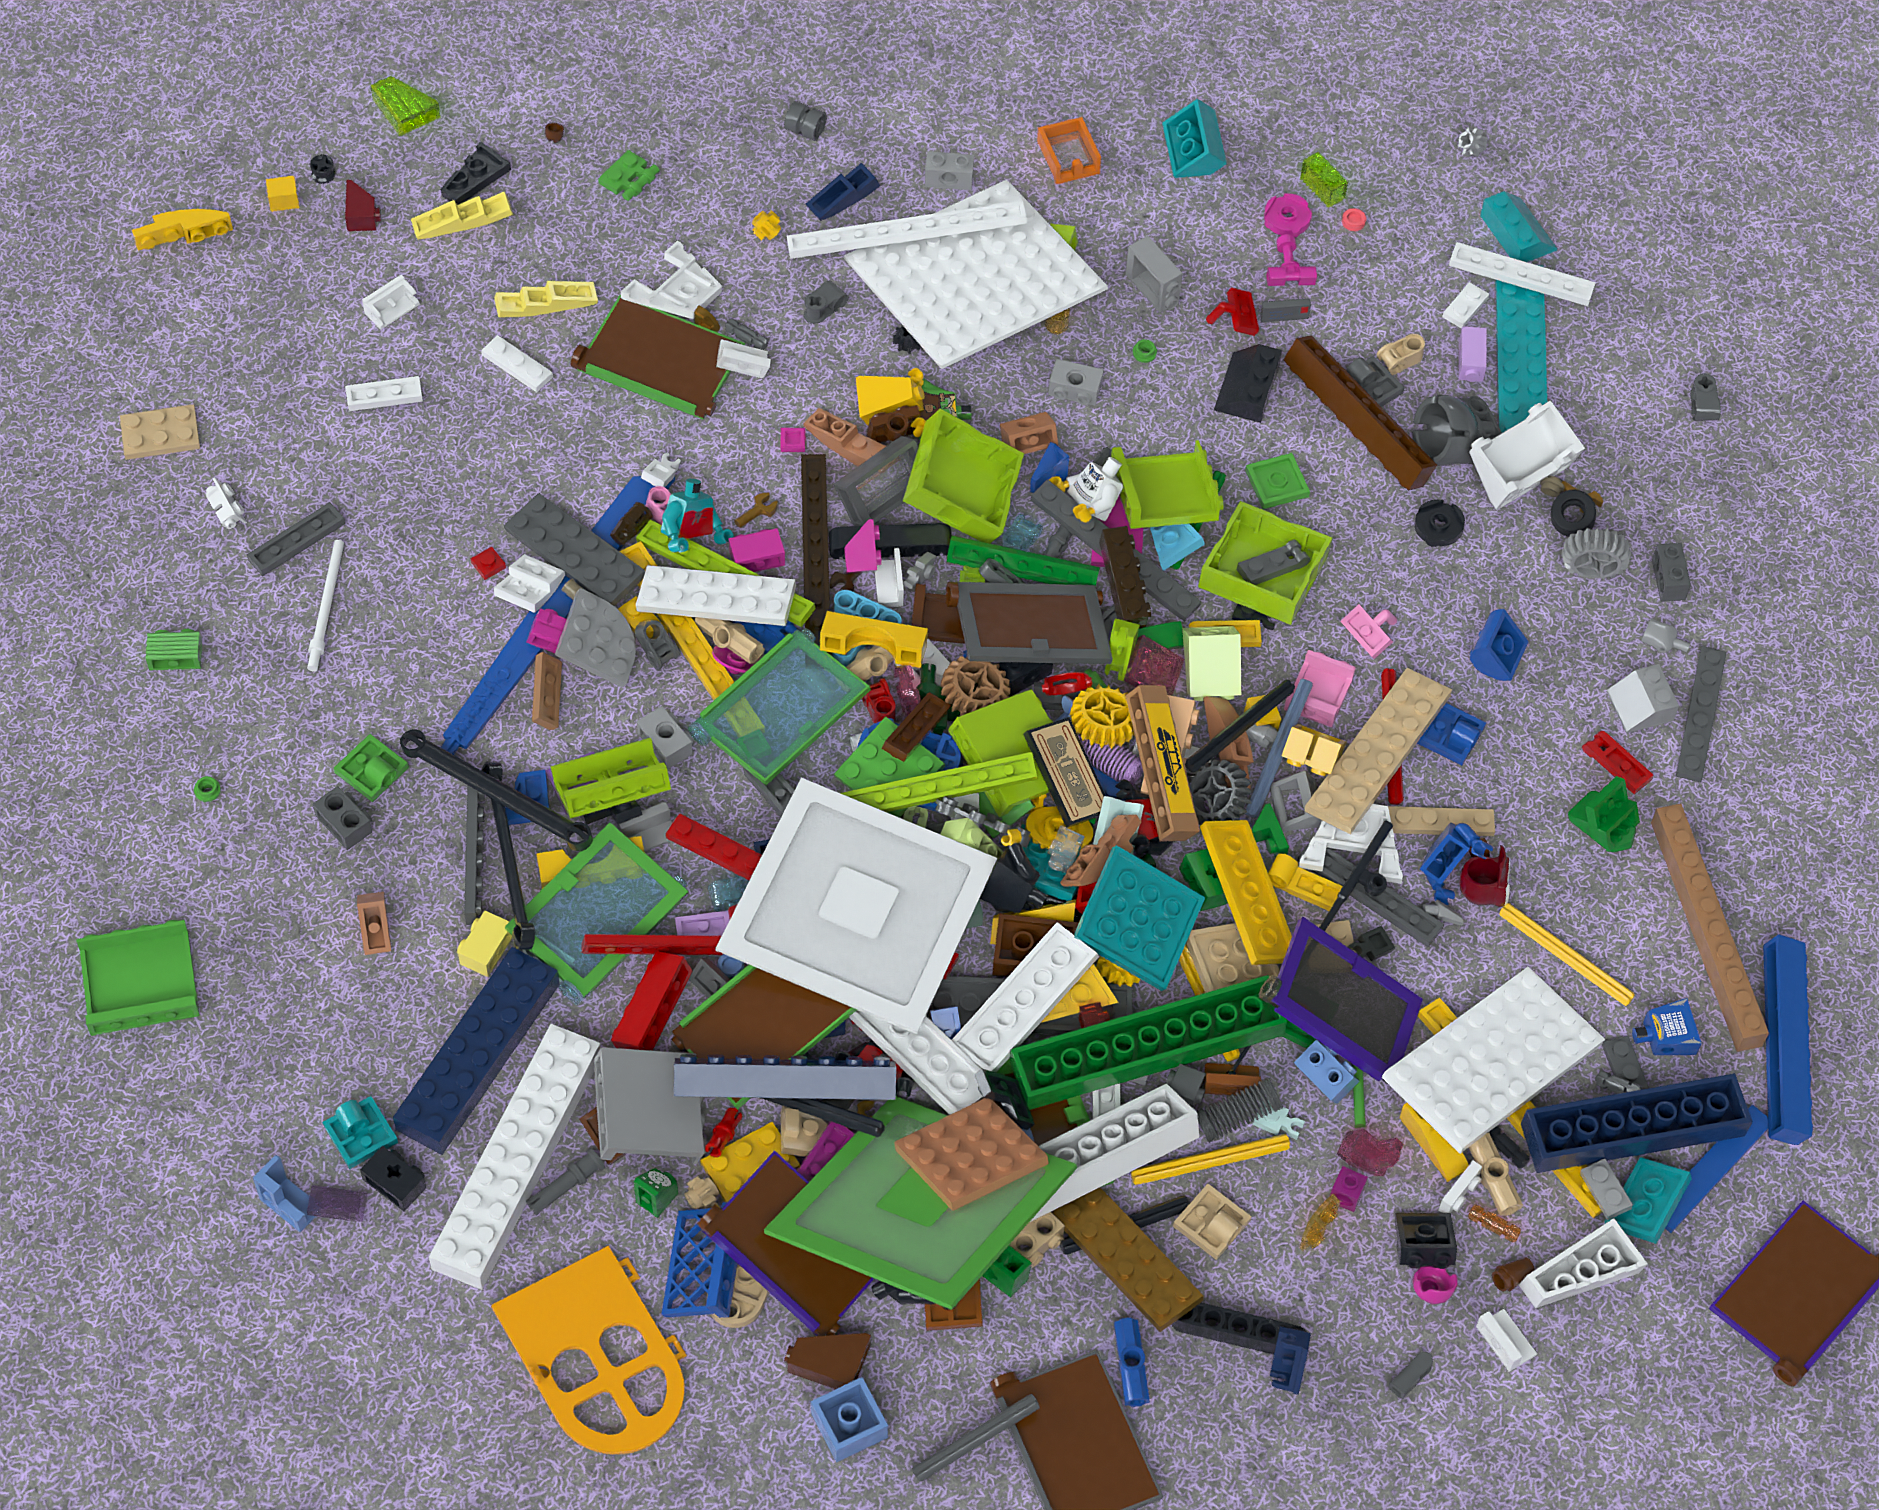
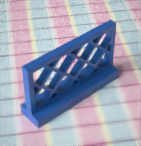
M722 1202V1207L720 1208L722 1209L727 1202ZM711 1208L678 1211L661 1314L664 1317L715 1314L719 1318L730 1315L737 1263L717 1244L715 1245V1250L707 1257L702 1250L712 1240L706 1236L698 1245L693 1241L692 1238L702 1230L697 1224L688 1233L685 1231L686 1219L696 1218L699 1222ZM690 1242L694 1248L682 1258L680 1256L681 1249ZM700 1253L704 1260L692 1270L688 1264ZM710 1265L712 1267L711 1276L705 1282H702L698 1276ZM686 1268L690 1274L678 1284L676 1282L677 1275ZM696 1280L700 1286L688 1296L684 1290ZM706 1291L708 1294L706 1306H696L694 1302ZM682 1294L686 1300L678 1308H672L673 1301Z

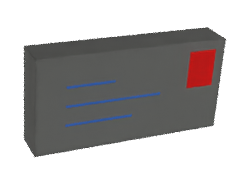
M1310 298L1262 302L1261 322L1309 319L1311 310Z

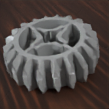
M1587 528L1586 531L1577 530L1576 534H1570V537L1565 539L1562 557L1564 567L1569 569V573L1605 579L1606 577L1615 578L1616 574H1623V570L1628 569L1631 551L1628 540L1624 539V535H1618L1617 531L1609 532L1608 528L1604 530H1599L1598 528L1591 530Z

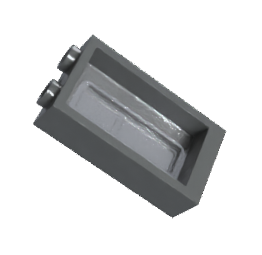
M900 436L833 484L854 526H863L869 519H873L875 524L904 503L903 498L919 446L916 440Z

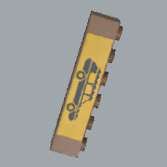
M1139 685L1125 696L1159 840L1186 841L1200 832L1170 708V700L1165 686Z

